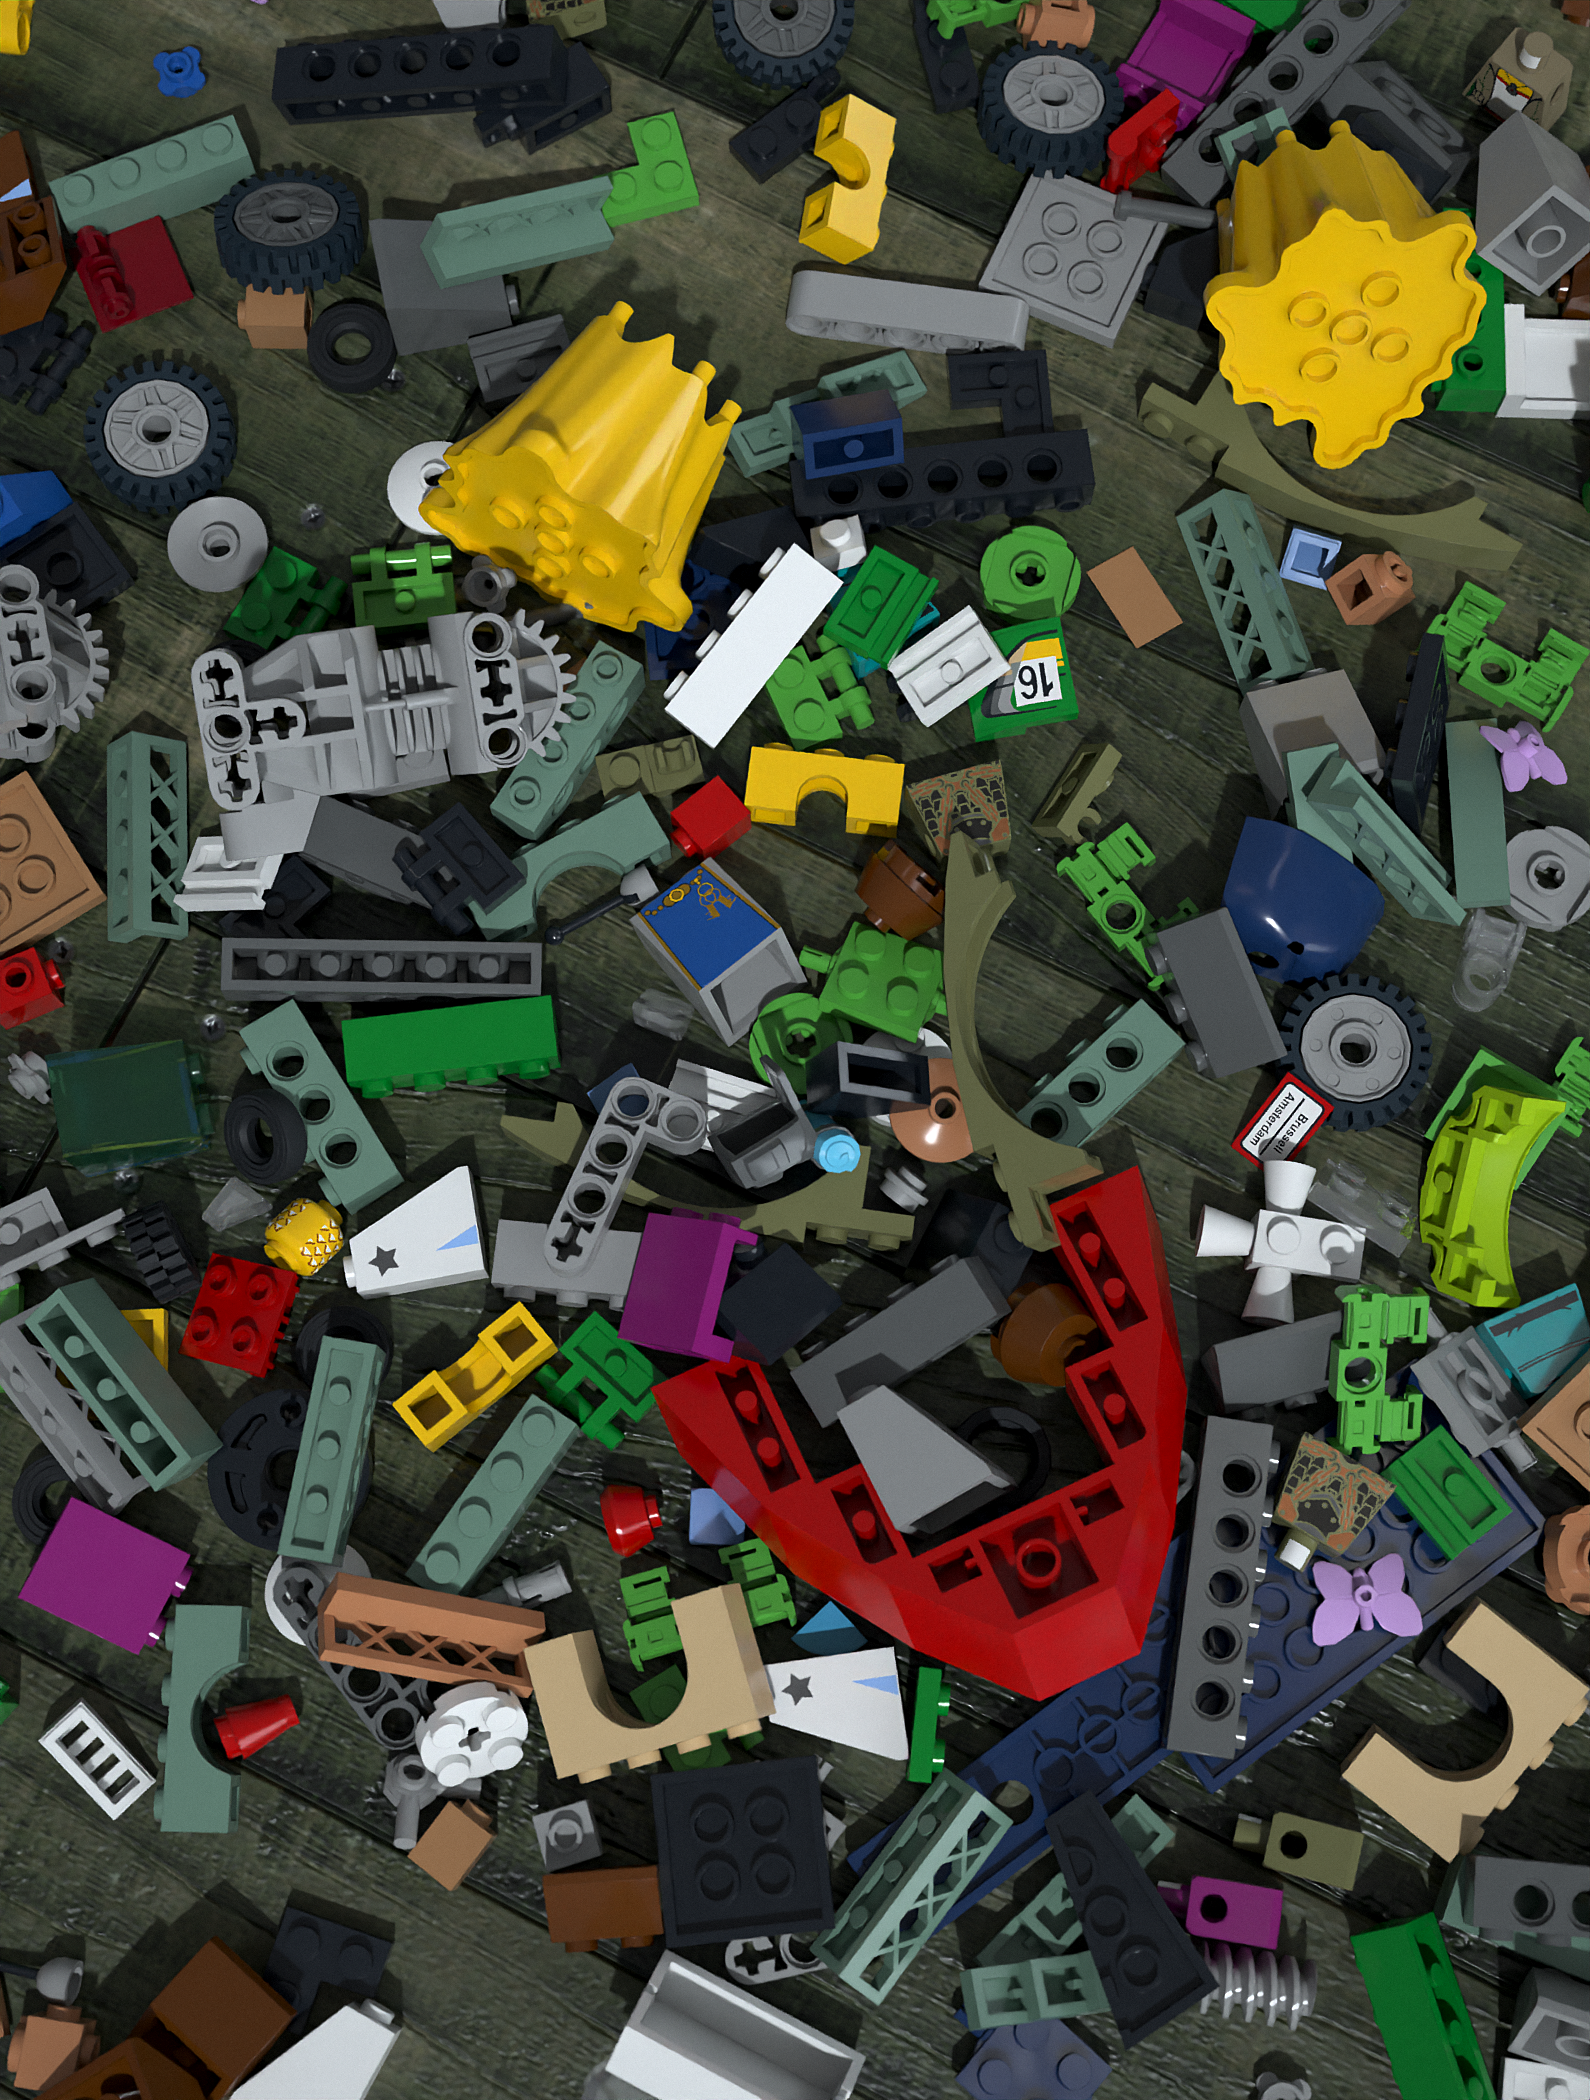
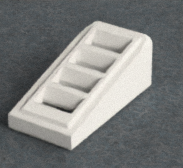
M83 1697L79 1698L39 1737V1742L113 1820L156 1782L152 1774ZM83 1721L89 1728L69 1747H66L61 1739ZM98 1736L104 1744L81 1764L76 1756ZM114 1753L119 1761L96 1781L91 1773ZM129 1769L135 1777L111 1798L105 1790Z

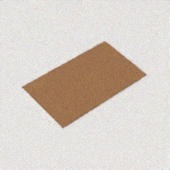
M1133 546L1086 572L1136 649L1183 623Z

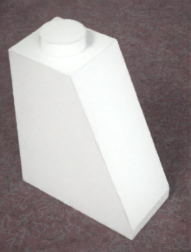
M368 1998L365 1999L362 2005L353 2001L238 2088L232 2094L230 2100H364L402 2028L391 2022L395 2014L383 2005Z

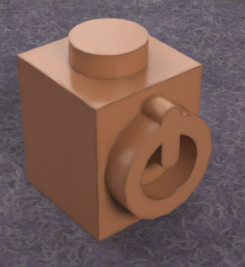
M1030 0L1029 4L1023 3L1018 13L1016 26L1017 32L1021 33L1023 37V49L1026 50L1027 42L1038 40L1041 48H1045L1047 40L1058 41V49L1064 50L1067 43L1077 45V48H1086L1093 32L1095 10L1092 5L1087 4V0Z
M1390 551L1383 554H1362L1325 581L1346 625H1377L1416 598L1411 589L1413 585L1411 568L1406 566L1398 555Z
M49 2003L47 2012L41 2011L29 2016L22 2015L14 2031L8 2054V2071L16 2073L14 2087L45 2092L97 2059L101 2043L100 2036L94 2035L97 2020L81 2018L82 2008L64 2006L56 2003Z

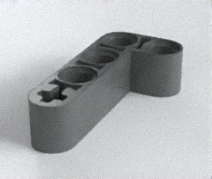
M301 1561L285 1566L278 1574L273 1587V1600L279 1611L379 1743L392 1750H402L416 1743L415 1730L422 1715L426 1723L429 1716L436 1711L434 1702L437 1698L429 1694L426 1688L429 1680L409 1677L403 1681L398 1674L379 1671L381 1680L376 1687L370 1690H361L356 1688L349 1678V1673L355 1666L319 1660L316 1631L318 1627V1613L316 1612L310 1621L306 1623L302 1617L308 1615L310 1607L302 1597L296 1596L290 1599L286 1593L291 1585L288 1580L289 1578L294 1577L298 1582L308 1579L312 1585L307 1594L317 1608L330 1583L313 1564ZM347 1630L348 1637L342 1644L357 1647L363 1644L351 1630ZM444 1658L449 1664L460 1666L456 1661ZM393 1708H403L411 1713L414 1722L409 1730L396 1734L385 1728L382 1718L387 1711Z

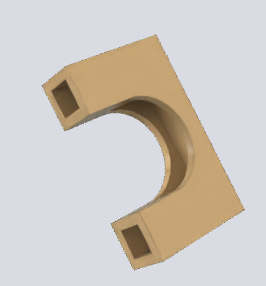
M740 1583L719 1586L671 1602L687 1660L688 1681L685 1694L677 1709L670 1717L659 1724L644 1722L632 1717L616 1702L607 1683L593 1630L571 1633L523 1649L558 1779L578 1774L580 1784L612 1775L610 1764L627 1759L629 1770L662 1760L659 1749L676 1744L679 1754L709 1746L711 1745L709 1733L727 1729L729 1739L762 1730L759 1718L777 1712Z
M1477 1595L1442 1639L1450 1650L1492 1682L1505 1697L1508 1708V1728L1497 1752L1489 1760L1475 1768L1464 1771H1444L1431 1767L1419 1760L1373 1723L1340 1765L1341 1775L1449 1863L1458 1852L1466 1856V1853H1470L1484 1834V1829L1480 1827L1481 1823L1493 1809L1501 1813L1511 1803L1519 1790V1786L1515 1784V1781L1528 1766L1535 1770L1545 1761L1554 1747V1743L1549 1739L1562 1723L1568 1727L1573 1725L1589 1704V1700L1584 1696L1590 1688L1582 1678Z

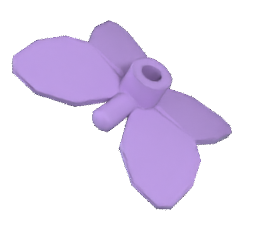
M1519 721L1515 728H1509L1507 733L1494 727L1484 725L1479 727V732L1502 753L1500 759L1501 770L1506 789L1509 792L1521 791L1529 781V775L1532 779L1542 776V778L1553 785L1566 783L1567 775L1563 763L1554 751L1544 745L1540 733L1530 723Z
M1390 1553L1373 1563L1367 1574L1361 1567H1356L1353 1571V1576L1339 1565L1324 1561L1314 1564L1312 1572L1315 1584L1325 1599L1316 1609L1312 1622L1313 1642L1318 1646L1336 1644L1351 1634L1359 1616L1362 1630L1369 1631L1373 1629L1372 1614L1383 1629L1401 1637L1419 1635L1423 1630L1421 1613L1410 1596L1401 1591L1405 1573L1403 1559L1399 1554Z

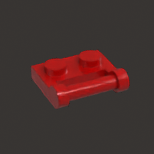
M1168 88L1109 136L1107 144V155L1110 158L1107 174L1101 180L1100 189L1118 196L1120 190L1128 191L1129 186L1146 171L1154 173L1164 164L1161 159L1170 147L1173 134L1177 129L1176 119L1180 106V100Z

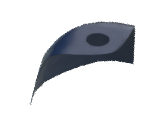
M1247 816L1230 868L1220 907L1227 906L1246 954L1254 951L1263 952L1273 956L1279 962L1278 967L1267 968L1259 966L1249 959L1254 974L1306 990L1316 982L1318 984L1322 983L1328 977L1338 975L1339 978L1348 969L1383 917L1385 899L1377 884L1354 864L1309 834L1276 821ZM1298 941L1303 945L1304 949L1299 955L1292 952L1290 948H1287V945Z

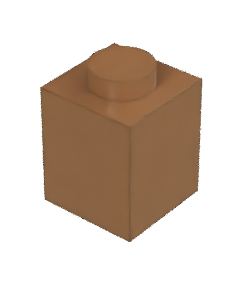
M252 283L247 286L246 299H239L237 317L239 328L246 330L253 348L307 349V339L313 325L314 303L308 286H303L304 294L293 295L292 288H285L284 295H273L271 287H268L264 293L253 290Z
M467 1799L463 1806L457 1801H449L407 1857L449 1891L456 1890L498 1836L497 1833L488 1827L494 1819L470 1799Z

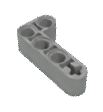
M639 1077L623 1078L614 1085L544 1237L543 1253L549 1267L556 1275L566 1279L580 1278L592 1267L647 1142L680 1155L692 1154L702 1147L706 1141L708 1131L705 1112L699 1103L689 1097ZM632 1095L642 1096L649 1102L648 1108L639 1116H627L620 1111V1105L625 1098ZM682 1115L690 1116L698 1123L697 1129L687 1137H677L670 1133L668 1129L669 1124L674 1118ZM609 1143H619L627 1149V1154L620 1163L607 1165L598 1159L599 1151L603 1146ZM587 1191H598L605 1196L606 1199L603 1207L596 1213L586 1214L576 1208L577 1200ZM568 1220H572L581 1227L576 1238V1244L581 1254L579 1257L570 1255L566 1262H562L557 1247L559 1245L568 1247L571 1243L575 1231L572 1223H569Z

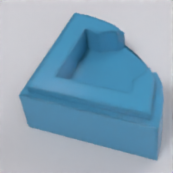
M829 1601L791 1638L804 1650L822 1656L851 1653L868 1642L832 1601Z

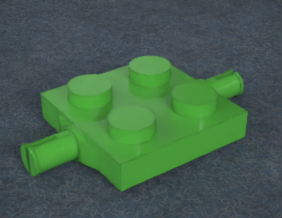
M855 921L844 945L834 955L809 947L806 944L803 947L798 961L799 965L827 974L826 985L821 993L818 1010L914 1044H916L924 1024L934 1016L935 1012L948 1016L946 994L942 993L944 979V952L913 941H907L890 933L885 934L881 930Z

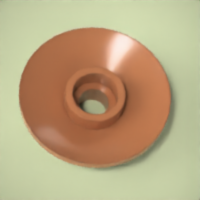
M949 1058L928 1059L931 1106L922 1110L889 1114L890 1125L900 1144L914 1156L935 1163L956 1161L974 1151L953 1061ZM939 1099H946L952 1104L953 1112L947 1119L939 1117L935 1112V1104Z

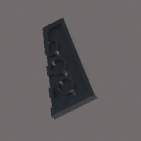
M1089 1789L1043 1821L1125 2051H1127L1215 1991L1220 1985L1091 1789Z

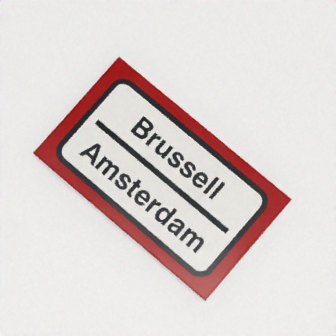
M1288 1072L1231 1144V1147L1263 1172V1163L1265 1161L1281 1160L1292 1162L1335 1107Z

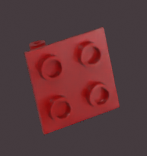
M212 1253L178 1354L243 1370L247 1374L265 1379L267 1370H273L275 1366L273 1360L279 1345L274 1342L275 1338L283 1340L285 1336L284 1333L278 1331L280 1323L289 1324L290 1319L283 1316V1314L290 1313L295 1295L300 1292V1288L296 1287L299 1278L297 1273Z

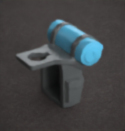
M767 1054L760 1057L759 1060L772 1084L777 1099L764 1104L707 1137L712 1149L732 1180L746 1189L750 1187L759 1188L783 1178V1171L807 1160L812 1161L818 1168L828 1172L841 1173L846 1170L851 1172L856 1168L861 1155L859 1144L846 1127L834 1122L830 1115L808 1112L807 1100L798 1101L785 1072Z

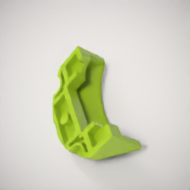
M1484 1085L1472 1093L1473 1102L1460 1117L1450 1116L1434 1143L1427 1162L1428 1168L1424 1185L1421 1188L1422 1243L1431 1244L1436 1265L1431 1277L1439 1292L1474 1306L1518 1308L1521 1298L1514 1282L1508 1249V1220L1512 1194L1522 1164L1531 1147L1545 1128L1562 1112H1565L1567 1102Z

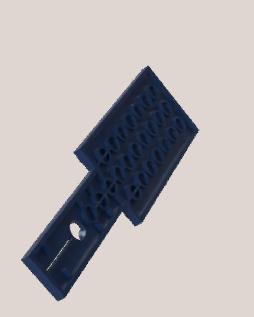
M1418 1356L1385 1380V1393L1387 1392L1390 1395V1399H1397L1398 1396L1404 1398L1406 1385H1415L1423 1394L1420 1440L1437 1426L1442 1425L1513 1511L1472 1545H1469L1458 1554L1455 1559L1448 1561L1392 1494L1342 1555L1333 1558L1316 1549L1303 1573H1298L1286 1567L1273 1557L1287 1531L1271 1522L1269 1528L1261 1527L1259 1548L1267 1550V1566L1263 1582L1255 1581L1253 1604L1261 1606V1616L1257 1637H1248L1246 1659L1254 1660V1676L1250 1693H1242L1239 1715L1247 1716L1248 1721L1243 1750L1235 1749L1234 1759H1221L1178 1752L1208 1794L1216 1792L1418 1636L1401 1637L1381 1627L1372 1614L1373 1629L1369 1631L1362 1630L1359 1616L1351 1634L1336 1644L1318 1646L1313 1642L1312 1622L1316 1609L1325 1599L1316 1587L1312 1572L1316 1562L1324 1561L1342 1566L1353 1576V1571L1356 1567H1361L1367 1574L1373 1563L1390 1553L1399 1554L1403 1559L1405 1573L1401 1591L1413 1599L1421 1613L1423 1630L1419 1633L1421 1634L1545 1538L1544 1528L1547 1521L1491 1449L1473 1458L1466 1446L1454 1437L1450 1423L1434 1400L1427 1397L1422 1391L1418 1377L1410 1367L1420 1360ZM1338 1416L1314 1433L1313 1436L1328 1444L1325 1437H1336ZM1374 1435V1438L1381 1445L1377 1453L1363 1454L1359 1448L1352 1447V1453L1346 1456L1379 1474L1420 1440L1380 1442L1378 1435ZM1289 1453L1279 1460L1276 1473L1268 1472L1266 1494L1275 1495ZM1249 1483L1237 1491V1493L1245 1492ZM1221 1518L1217 1523L1216 1535L1218 1540L1227 1547H1238L1243 1537L1240 1525L1231 1518ZM1188 1529L1170 1542L1141 1653L1071 1686L955 1774L988 1801H990V1796L997 1785L1009 1780L1018 1781L1029 1789L1033 1805L1031 1814L1024 1822L1009 1827L928 1939L1052 1845L1043 1820L1089 1789H1091L1100 1805H1105L1174 1752L1160 1748ZM1223 1572L1213 1574L1209 1582L1211 1595L1219 1602L1229 1603L1236 1593L1234 1580ZM1210 1627L1205 1631L1202 1639L1205 1652L1213 1658H1223L1229 1650L1228 1636L1217 1627ZM1205 1682L1197 1689L1195 1700L1198 1708L1203 1713L1213 1715L1220 1710L1223 1697L1216 1685ZM916 1805L846 1857L860 1879H862ZM981 1811L968 1828V1831L984 1818L988 1817L989 1820L991 1818ZM985 1821L968 1832L967 1840L979 1836L981 1830L987 1825ZM952 1861L940 1866L934 1874L933 1886L945 1882L952 1872ZM918 1907L906 1912L899 1922V1932L909 1930L918 1919Z

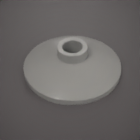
M209 497L191 504L178 515L168 535L167 550L174 570L187 584L203 591L225 592L246 584L259 572L268 552V535L260 516L249 505L230 497ZM219 546H228L230 548L229 552L224 556H213L214 550Z

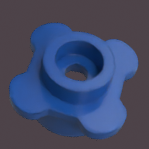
M185 47L182 52L171 54L161 52L155 56L153 65L160 73L161 80L158 83V88L163 95L186 98L204 87L206 79L204 74L199 71L198 63L201 60V56L197 49ZM177 69H183V70H184V71L181 72V73H178V74L175 73V71H176Z

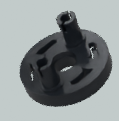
M274 1390L254 1397L244 1403L221 1426L217 1436L224 1445L208 1459V1488L220 1518L241 1539L272 1552L278 1553L290 1492H283L276 1486L273 1479V1468L276 1461L282 1455L288 1452H299L311 1391ZM264 1414L266 1418L263 1416L256 1418L251 1423V1426L245 1431V1433L239 1439L236 1447L233 1448L235 1441L242 1433V1431L249 1425L250 1421L256 1416ZM369 1443L367 1444L351 1525L362 1512L372 1486L373 1460ZM227 1472L230 1473V1485L235 1497V1505L243 1514H240L233 1505V1499L227 1482Z

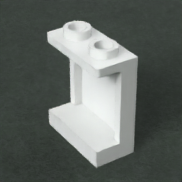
M1504 304L1506 392L1495 411V417L1590 420V320L1524 319V304Z

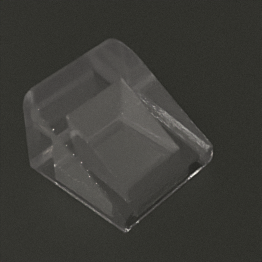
M652 988L647 989L634 1001L631 1008L635 1024L676 1041L682 1040L694 1014L693 1005Z
M234 1176V1178H230L204 1211L202 1219L219 1232L266 1213L273 1206L264 1197Z

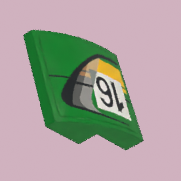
M1060 617L1019 624L989 633L1011 666V669L967 699L975 742L1022 735L1026 733L1027 727L1078 718L1079 710Z

